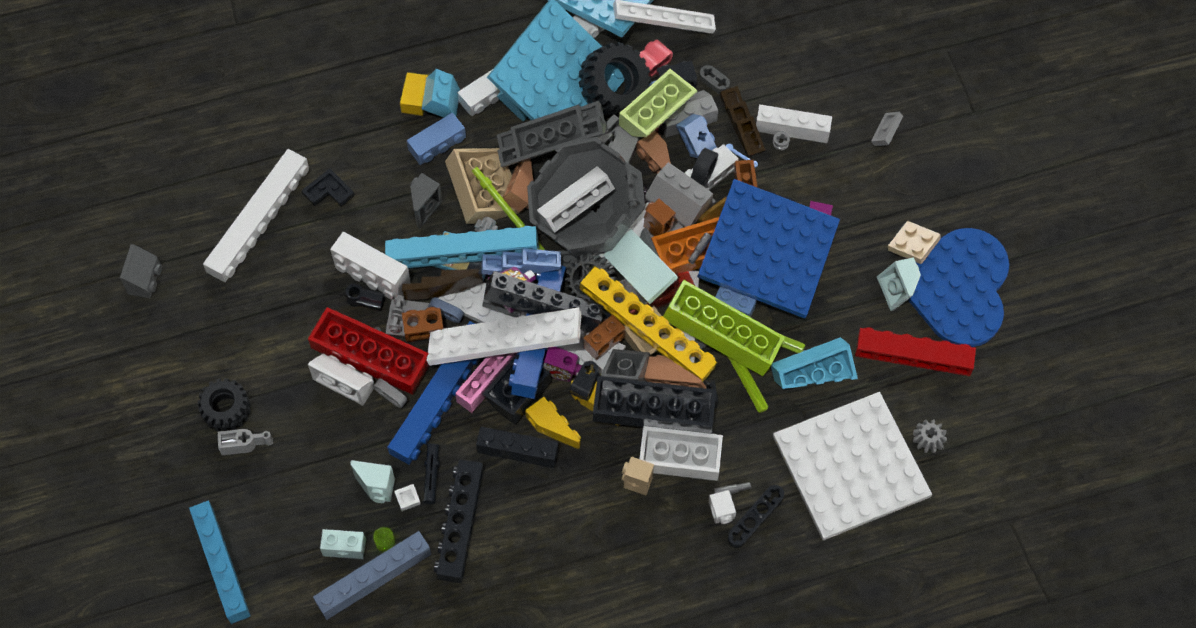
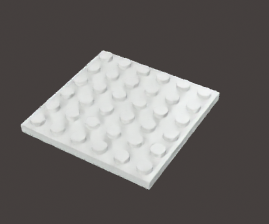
M880 392L773 433V438L822 540L932 496Z

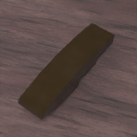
M738 86L721 91L719 94L747 156L765 151L754 118L750 115L746 102L742 100Z
M479 269L442 270L439 277H422L421 283L402 284V292L406 300L429 299L466 290L483 283V278Z

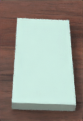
M632 229L620 239L613 250L607 251L604 254V257L649 304L678 279L677 275Z

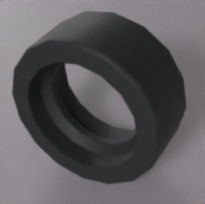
M707 148L702 149L693 167L691 178L705 186L715 169L718 153Z

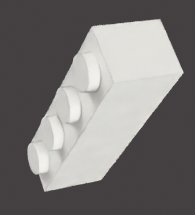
M759 105L756 126L758 131L763 133L776 134L783 131L789 137L827 143L832 116Z
M597 166L540 207L537 212L544 223L555 233L615 188L608 175Z

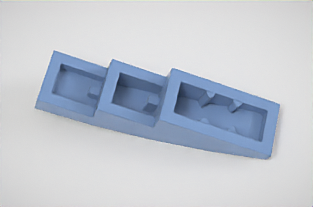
M523 248L522 253L503 251L502 256L483 254L482 274L492 275L493 271L500 273L512 267H517L523 274L528 270H531L533 273L559 270L561 268V252Z

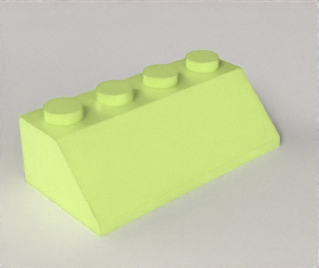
M669 69L619 113V126L632 136L647 137L696 94L697 90Z

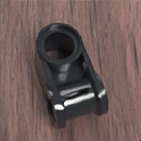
M594 361L583 363L571 384L569 394L586 401L589 400L599 376L597 363Z

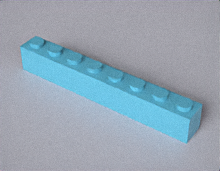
M536 226L481 232L470 231L461 234L450 233L440 236L431 235L429 237H412L409 239L385 241V255L406 265L408 268L482 261L483 254L502 256L503 251L522 253L523 248L539 250Z

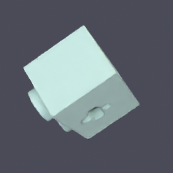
M323 529L320 550L323 556L364 559L366 538L363 532Z

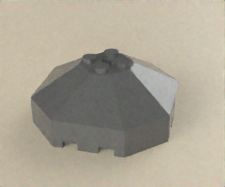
M596 137L560 144L555 150L557 153L551 161L547 160L539 172L541 174L534 182L531 181L527 186L530 222L575 257H579L582 254L587 255L588 253L595 254L611 251L645 209L642 172L627 163L618 152L605 145ZM598 166L608 175L615 189L596 202L600 206L596 213L594 210H591L594 207L593 204L554 233L544 223L537 210Z

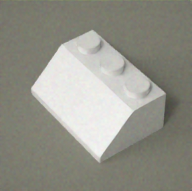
M322 354L308 364L314 381L362 406L374 389V381L371 375L356 371V368L350 364H342L339 359L332 355Z

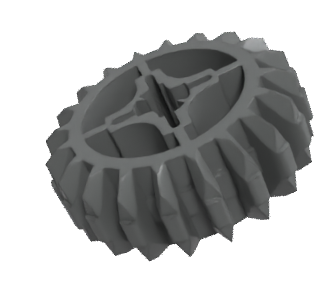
M588 253L587 256L585 254L580 255V259L578 257L575 258L574 263L569 264L572 270L566 271L570 277L565 278L567 282L570 281L566 288L573 289L570 295L577 294L576 297L595 303L593 299L580 290V283L593 269L590 264L595 265L599 269H604L612 280H616V277L611 275L615 270L609 269L612 264L610 262L605 264L606 258L600 259L599 254H595L593 257L592 253ZM583 267V270H582V274H583V275H582V278L579 280V279H578L579 271H580V269ZM605 285L601 288V291L608 290V287Z

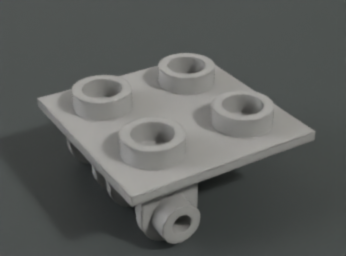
M397 295L396 298L391 299L386 334L405 336L402 313H406L408 310H425L428 308L429 303L406 301L402 295ZM412 322L409 324V326L413 327L416 326L418 323Z

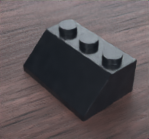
M517 354L482 394L500 415L514 425L525 414V410L532 406L552 382L550 372L542 367L535 399L512 395V386H509V379L511 374H515L513 364L515 358L519 359Z

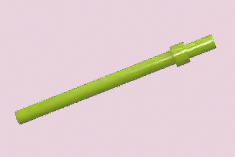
M475 167L472 173L480 181L481 187L490 193L517 228L524 227L525 224L494 188L493 182L489 177H485L480 169ZM539 243V250H545Z

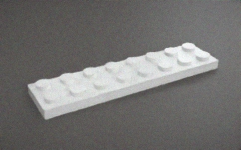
M580 308L430 332L427 362L430 366L580 343Z

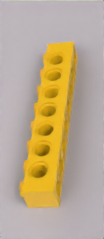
M595 266L581 281L580 290L596 303L603 305L606 311L611 315L613 314L620 322L659 353L701 379L702 382L715 368L717 362L712 354L702 351L698 343L694 340H688L680 329H674L669 325V321L665 317H659L654 313V309L651 306L641 303L637 295L627 292L624 286L619 281L612 280L604 269H598ZM605 285L608 287V290L601 291L599 286ZM620 297L624 301L617 303L614 301V298ZM636 309L639 313L632 315L629 313V310ZM651 321L654 325L647 327L644 322ZM666 333L669 338L662 339L659 334ZM682 345L684 350L677 351L674 346ZM697 357L700 362L693 363L689 358Z

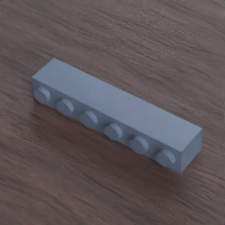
M418 531L316 594L313 598L325 619L328 620L430 556V547Z

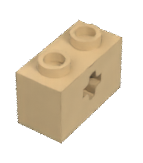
M631 457L629 463L625 462L622 470L624 488L647 495L653 479L654 464Z

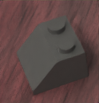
M423 173L418 178H414L410 185L416 224L419 229L442 203L440 184Z
M131 244L120 276V280L128 295L151 298L152 292H155L157 287V276L162 272V264H160L157 256Z
M613 349L601 376L647 382L644 377L650 353Z

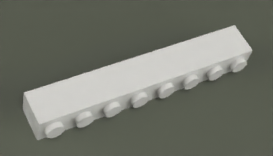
M287 149L203 263L207 273L223 282H226L228 278L234 275L235 268L244 261L249 249L255 246L259 235L266 231L267 224L276 217L281 205L287 202L289 194L297 188L302 176L304 177L308 173L307 158Z

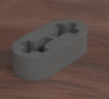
M709 65L701 68L700 80L718 94L729 89L730 81L725 75Z

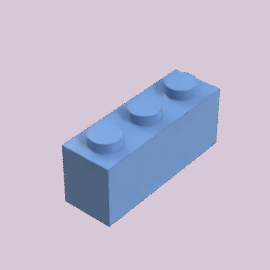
M451 113L408 139V150L420 165L429 162L439 153L446 152L454 144L461 143L466 138L465 128L457 117Z

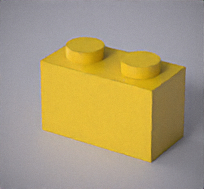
M407 73L400 101L402 113L423 116L422 103L428 75Z

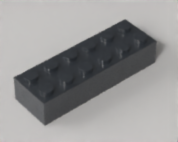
M598 376L593 407V421L711 434L716 390Z

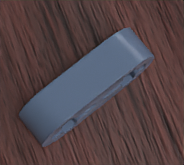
M432 298L428 307L440 308L441 316L455 323H459L464 315L460 308L439 298Z

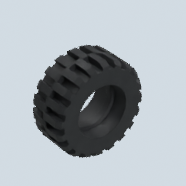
M618 42L615 44L609 43L590 53L581 64L582 70L579 71V77L581 78L579 87L583 89L581 92L582 96H586L588 104L599 101L604 115L608 116L611 114L613 116L614 114L618 116L623 109L650 87L648 86L651 83V76L648 74L650 69L645 65L646 60L644 57L641 58L639 56L640 52L637 50L633 51V47L630 45L624 46L623 43ZM607 64L618 68L624 76L625 90L622 95L613 92L606 83L604 73Z

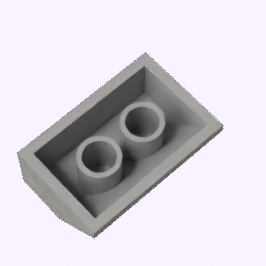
M704 90L697 92L667 118L661 125L666 138L679 134L676 125L692 114L703 116L707 124L716 122L718 108L712 95Z
M668 162L656 175L644 199L649 202H655L660 198L676 212L674 220L687 227L694 225L712 205L713 193Z

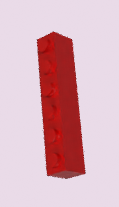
M867 327L860 328L855 357L970 376L974 369L976 348L968 344L957 345L949 341H934L927 337L916 338L910 334L899 335L891 331L881 332Z

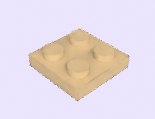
M907 221L888 245V251L907 259L914 257L915 262L922 264L940 241L941 236L939 233Z

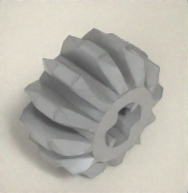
M924 420L923 424L918 423L917 429L913 431L915 436L913 443H919L917 448H925V453L929 449L932 453H935L937 449L943 448V443L947 440L945 437L946 430H941L942 423L935 425V420H932L931 424Z

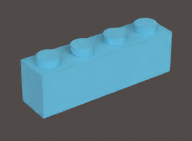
M841 337L779 360L771 365L774 381L783 389L807 386V384L812 383L824 384L827 381L839 382L843 379H858L850 345Z

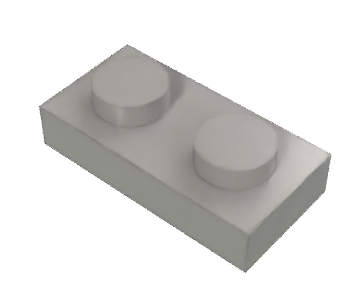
M900 112L885 113L871 140L874 146L889 145L903 118Z

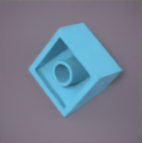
M436 69L426 78L422 103L423 110L441 117H446L451 113L456 116L460 88L453 75Z

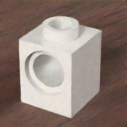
M729 490L709 496V505L715 524L720 522L721 524H727L732 519H735L736 511Z

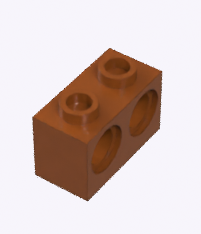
M428 307L425 310H408L406 313H402L406 342L430 338V332L443 330L440 308ZM432 319L437 320V322L433 324L428 323V321ZM412 322L418 323L416 326H409Z
M612 314L583 338V348L595 360H598L625 338L626 328Z

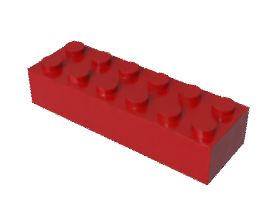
M328 307L308 338L312 349L327 356L332 355L339 359L340 362L350 364L357 370L368 373L377 379H383L390 385L412 395L429 368L427 362V355L429 353Z

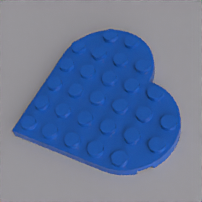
M973 228L952 231L940 239L922 264L916 262L921 275L913 296L908 301L942 340L949 341L952 344H968L971 347H976L991 340L1002 324L1004 309L1001 298L996 291L1003 285L1007 277L1009 259L1003 245L994 236L985 231Z

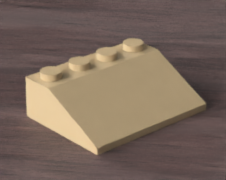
M500 148L453 149L445 161L467 224H476L478 219L483 220L484 217H490L494 220L507 217V214L490 193L481 187L480 181L472 173V170L478 167L485 177H489L493 182L494 188L503 197L512 175L509 166L504 168L500 166L497 151ZM511 207L516 214L521 213Z

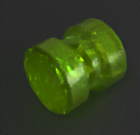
M381 527L375 531L373 539L379 551L386 552L395 546L394 535L389 528Z

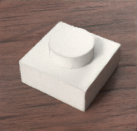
M414 484L395 491L401 511L420 505Z

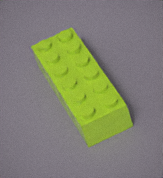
M686 280L682 281L663 315L673 326L761 376H764L772 365L785 338Z

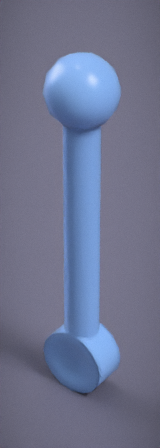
M732 144L726 145V147L730 151H732L742 159L750 160L749 158L735 150ZM754 161V167L756 168L758 166V162Z

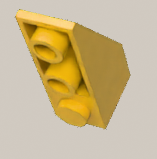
M543 397L525 410L526 418L537 432L576 449L580 448V435L576 430L569 428L567 419L556 412L557 408L552 401L548 402Z

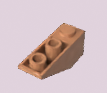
M655 130L637 142L636 152L641 159L648 163L651 171L658 174L668 162L671 164L666 142Z

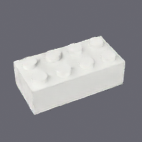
M342 232L330 249L337 270L342 273H349L353 279L367 283L368 287L373 290L378 289L389 299L396 298L397 295H403L402 284H411L406 265L345 232Z
M644 426L640 460L654 464L653 473L718 481L723 435Z

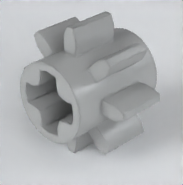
M484 217L483 220L478 219L474 226L477 232L498 229L496 221L490 217Z

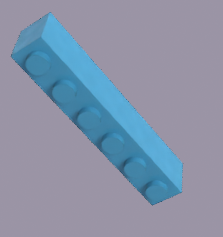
M206 501L190 507L195 527L228 620L233 624L250 617L251 615L210 502Z

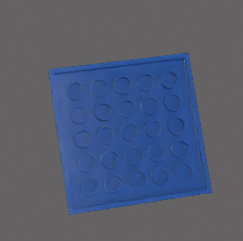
M734 179L697 277L806 318L840 219Z

